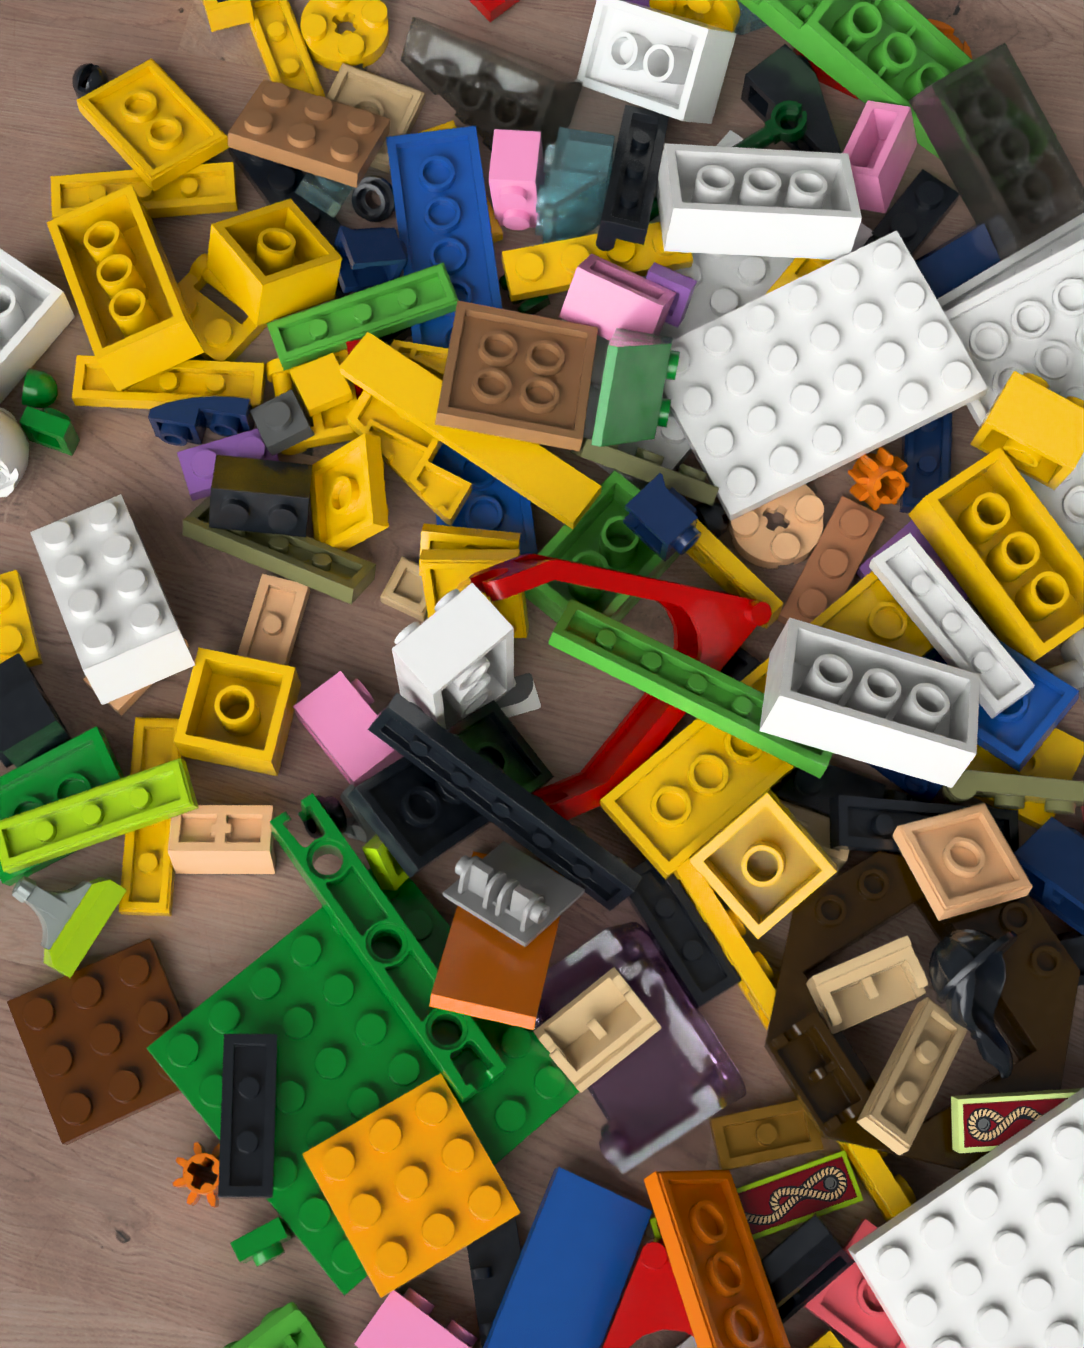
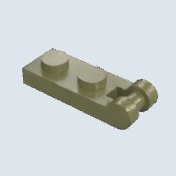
M965 770L952 788L942 786L944 798L953 804H962L971 797L976 796L994 798L995 807L1007 809H1024L1025 802L1045 803L1044 811L1056 814H1075L1076 807L1084 806L1083 781Z

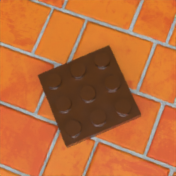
M150 938L75 971L71 978L63 976L7 1001L63 1145H69L181 1093L147 1050L150 1044L184 1018L158 952Z

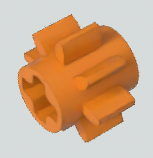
M880 447L877 454L868 453L861 456L855 462L853 469L848 470V474L856 482L849 491L860 502L864 501L873 510H877L880 503H892L895 505L905 488L909 487V483L905 481L901 474L908 468V465L898 456H893L884 447Z
M195 1142L193 1148L194 1156L189 1160L180 1157L176 1158L175 1161L178 1165L184 1168L183 1177L176 1179L173 1182V1186L177 1188L188 1187L191 1190L187 1198V1204L194 1206L200 1200L201 1195L207 1196L211 1207H219L217 1194L220 1144L214 1147L212 1154H208L201 1143ZM214 1161L212 1171L218 1175L217 1181L214 1184L205 1182L199 1188L201 1179L195 1175L196 1169L199 1165L208 1167Z

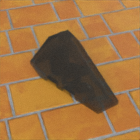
M412 17L400 60L434 95H440L456 111L455 116L464 125L476 126L477 133L484 139L482 143L491 152L494 129L541 132L543 155H545L570 126L583 85V81L547 65L419 17Z

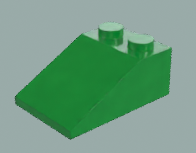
M616 328L607 349L591 445L603 447L655 439L657 426L667 428L672 399L662 398L665 380H675L680 356L679 351L671 350L672 337Z

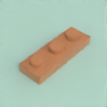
M842 496L777 621L786 625L788 619L793 618L810 623L844 595L885 517Z

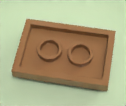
M263 79L228 131V147L357 188L386 137L389 135L390 119L373 114L367 110L329 100L323 96H316L297 90L282 83Z

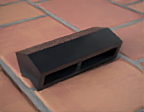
M816 1213L761 1259L782 1324L855 1262Z

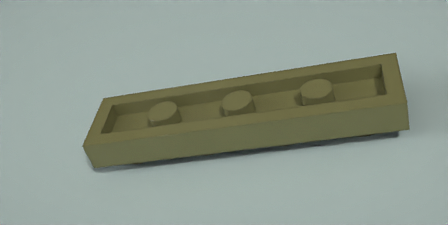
M209 496L183 519V536L351 605L375 579L376 564L308 536L298 537L210 528Z

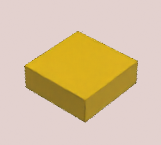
M334 353L290 370L291 378L310 417L353 399L352 391L346 378L340 374L339 364Z

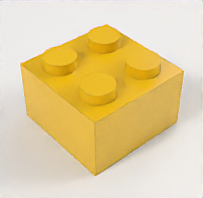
M291 198L211 224L206 266L256 326L335 299L342 257Z
M1014 371L996 397L970 445L987 454L1001 447L1018 471L1055 490L1074 470L1084 452V401L1073 396L1064 398L1049 390L1050 385L1037 375L1032 373H1023L1021 375Z
M198 647L194 662L195 666L192 669L173 740L182 757L278 777L295 711L293 706L297 703L301 687L296 667Z
M770 788L689 859L691 864L757 939L837 872L836 863Z

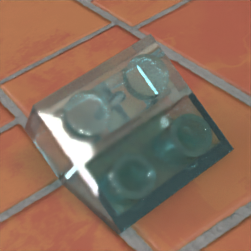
M559 127L556 145H547L544 161L545 180L544 185L539 186L536 202V213L538 215L535 236L543 237V244L581 237L600 225L612 169L614 135Z

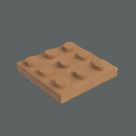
M457 301L435 425L580 452L584 435L598 327Z

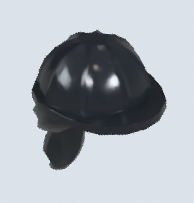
M974 929L956 930L945 936L937 944L930 957L929 977L938 995L937 1001L940 1004L946 1003L947 1011L953 1021L971 1032L970 1036L976 1041L983 1060L997 1068L1002 1079L1008 1078L1013 1071L1012 1053L996 1028L994 1011L1006 980L1003 955L1014 944L1018 936L1014 931H1011L997 939L984 931Z

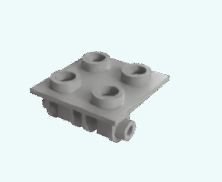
M503 841L483 859L478 856L470 858L464 855L461 857L455 867V873L460 878L443 892V896L526 947L585 893V889Z

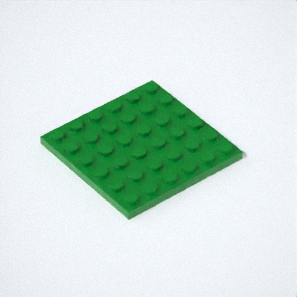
M368 869V872L378 884L372 869ZM410 878L396 891L382 890L433 964L439 969L451 926ZM322 906L150 1044L147 1050L220 1140L224 1034L278 1035L274 1197L266 1199L345 1296L368 1275L302 1154L440 1073ZM383 936L373 943L372 950L382 959H391L399 954L401 946L395 938ZM471 1016L507 1069L504 1075L492 1083L485 1074L488 1068L471 1048H465L460 1055L451 1060L465 1084L468 1085L471 1082L478 1093L462 1105L457 1098L456 1100L495 1166L576 1096L579 1091L549 1055L550 1052L533 1032L537 1029L535 1026L534 1030ZM449 1020L439 1021L431 1029L433 1038L443 1045L454 1044L461 1037L459 1027Z

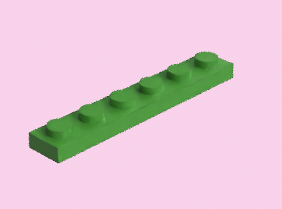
M573 599L569 601L548 642L549 645L819 779L822 777L828 767L832 752L759 731L764 693Z

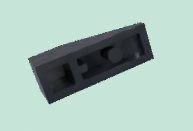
M784 44L745 74L741 100L764 123L771 119L774 107L783 101H797L802 104V111L806 110L807 130L803 137L797 141L784 142L791 150L842 153L817 76L805 57L796 55ZM788 121L783 123L781 127L786 130L795 129L798 122Z

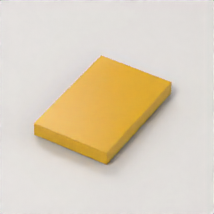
M152 58L76 100L79 111L153 191L160 189L230 148L228 147L227 135Z

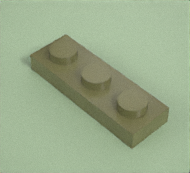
M583 437L580 452L570 451L572 454L647 482H651L661 473L668 490L673 487L681 495L711 506L719 490L718 487L705 483L708 473L684 464H680L678 472L662 467L665 457L637 447L636 453L633 456L618 450L620 444L599 447L591 445L592 437L591 439Z

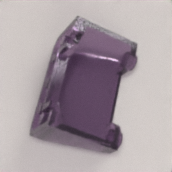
M629 922L606 928L549 968L534 1030L528 1029L531 1032L535 1031L613 967L621 974L662 1028L588 1087L589 1092L608 1121L601 1127L600 1149L607 1161L613 1166H617L622 1175L746 1095V1087L737 1068L699 1009L696 1008L649 932L637 922Z

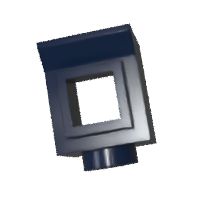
M340 226L333 244L334 249L342 257L338 280L343 293L359 292L400 277L402 270L407 266V248L405 243L399 240L395 227L353 230Z
M661 473L625 505V509L630 514L623 519V523L664 562L676 551L680 555L685 554L701 536V532L696 529L697 509L673 487L668 490Z

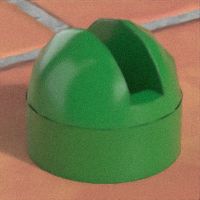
M29 368L23 386L22 405L33 408H46L53 404L58 396L55 379L44 371Z

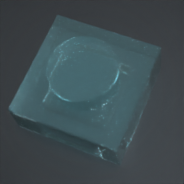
M307 172L295 193L335 218L353 187Z

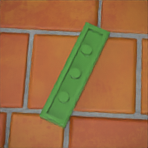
M443 262L266 324L284 371L330 353L347 349L346 342L362 339L367 332L379 338L456 311L457 301L459 300Z

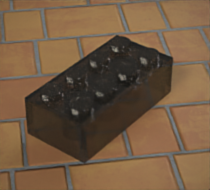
M1006 43L999 45L930 84L909 100L976 224H985L1001 260L1020 251L1084 213V187Z

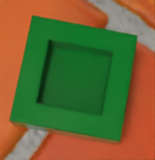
M27 406L19 421L29 441L73 456L80 439L71 423V419L64 413L48 407L44 411H40Z
M277 1217L232 1241L230 1244L240 1263H247L253 1260L256 1267H260L284 1254L285 1250L282 1244L293 1237L285 1221Z

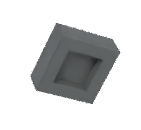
M292 389L250 410L266 448L272 456L315 435Z

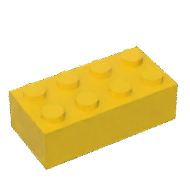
M132 184L46 222L95 358L117 391L204 353L153 221Z
M998 447L926 495L908 514L1000 641L1035 662L1084 627V559L1001 447Z

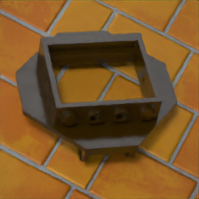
M878 851L815 890L792 910L764 1047L821 1137L898 1155L857 1123L876 1083L842 1031L834 1035L829 1031L806 985L808 979L805 974L914 906L917 907L939 941H942L945 936L956 930L974 929L984 931L997 939L1008 932L1014 931L1018 938L1003 955L1006 980L994 1011V1023L1019 1060L1013 1063V1071L1010 1077L1002 1079L1000 1073H997L965 1094L977 1095L1061 1090L1080 970L1029 895L938 921L905 858ZM951 1104L923 1121L909 1151L898 1156L962 1171L990 1151L958 1153L952 1150Z

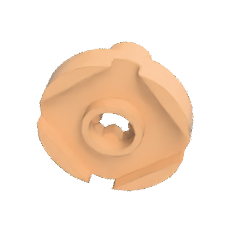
M804 484L730 521L729 531L733 537L732 542L737 552L756 566L778 569L779 565L798 564L812 554L821 537L824 526V505L811 488ZM779 512L784 515V521L788 524V527L785 529L778 526L774 531L767 528L768 519L764 515Z

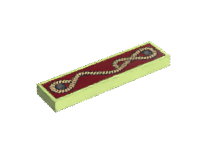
M1082 1088L951 1096L952 1150L958 1153L992 1151Z

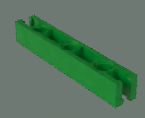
M311 793L301 800L302 811L298 813V816L302 822L312 818L322 837L314 840L308 847H302L288 830L287 823L291 821V818L286 811L270 821L271 832L435 1068L443 1075L449 1088L462 1105L476 1095L478 1091L471 1082L468 1085L465 1084L453 1064L452 1058L460 1055L465 1048H471L488 1068L485 1074L492 1083L504 1075L507 1067L471 1016L429 1007L431 992L438 969L315 795ZM332 854L342 861V866L336 873L324 875L314 868L315 861L322 855ZM390 936L399 942L401 951L396 957L382 959L373 952V943L378 938ZM442 1020L452 1021L459 1027L461 1037L454 1044H440L433 1038L431 1033L432 1027Z

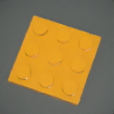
M441 1073L302 1154L380 1298L521 1213Z

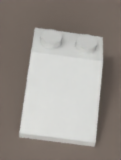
M597 0L576 84L681 121L711 124L737 33L625 0Z

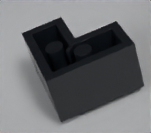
M19 653L0 664V760L6 768L13 764L18 768L72 739L31 668Z

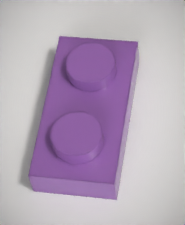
M258 428L177 452L192 501L211 496L216 455L279 461L278 455L272 456L266 448Z

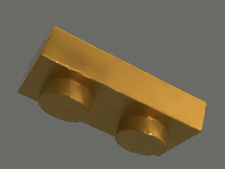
M798 1100L711 1118L709 1120L720 1170L742 1168L824 1149L821 1135Z

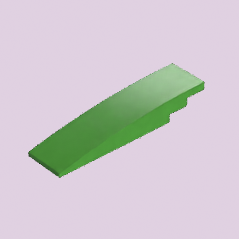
M738 0L783 39L865 104L869 100L911 107L917 143L1004 205L1011 201L1057 136L906 0Z

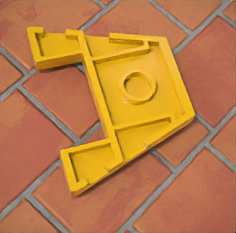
M399 340L392 342L390 345L392 348L443 381L448 348ZM363 390L347 416L348 425L359 436L364 433L380 436L383 460L446 524L452 526L472 492V483L432 464L443 442Z

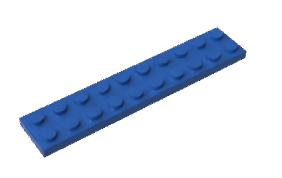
M476 126L386 137L399 240L405 243L408 253L407 266L403 269L404 276L444 262L459 301L502 309ZM456 311L411 326L413 343L449 349ZM443 443L432 464L472 483V492L452 526L521 533L520 555L528 553L538 554L531 502ZM436 514L437 525L450 526Z

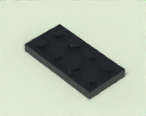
M494 700L446 729L450 733L459 736L467 746L487 761L499 766L507 776L530 793L539 790L554 777ZM402 757L356 786L347 796L410 878L491 823L405 757Z

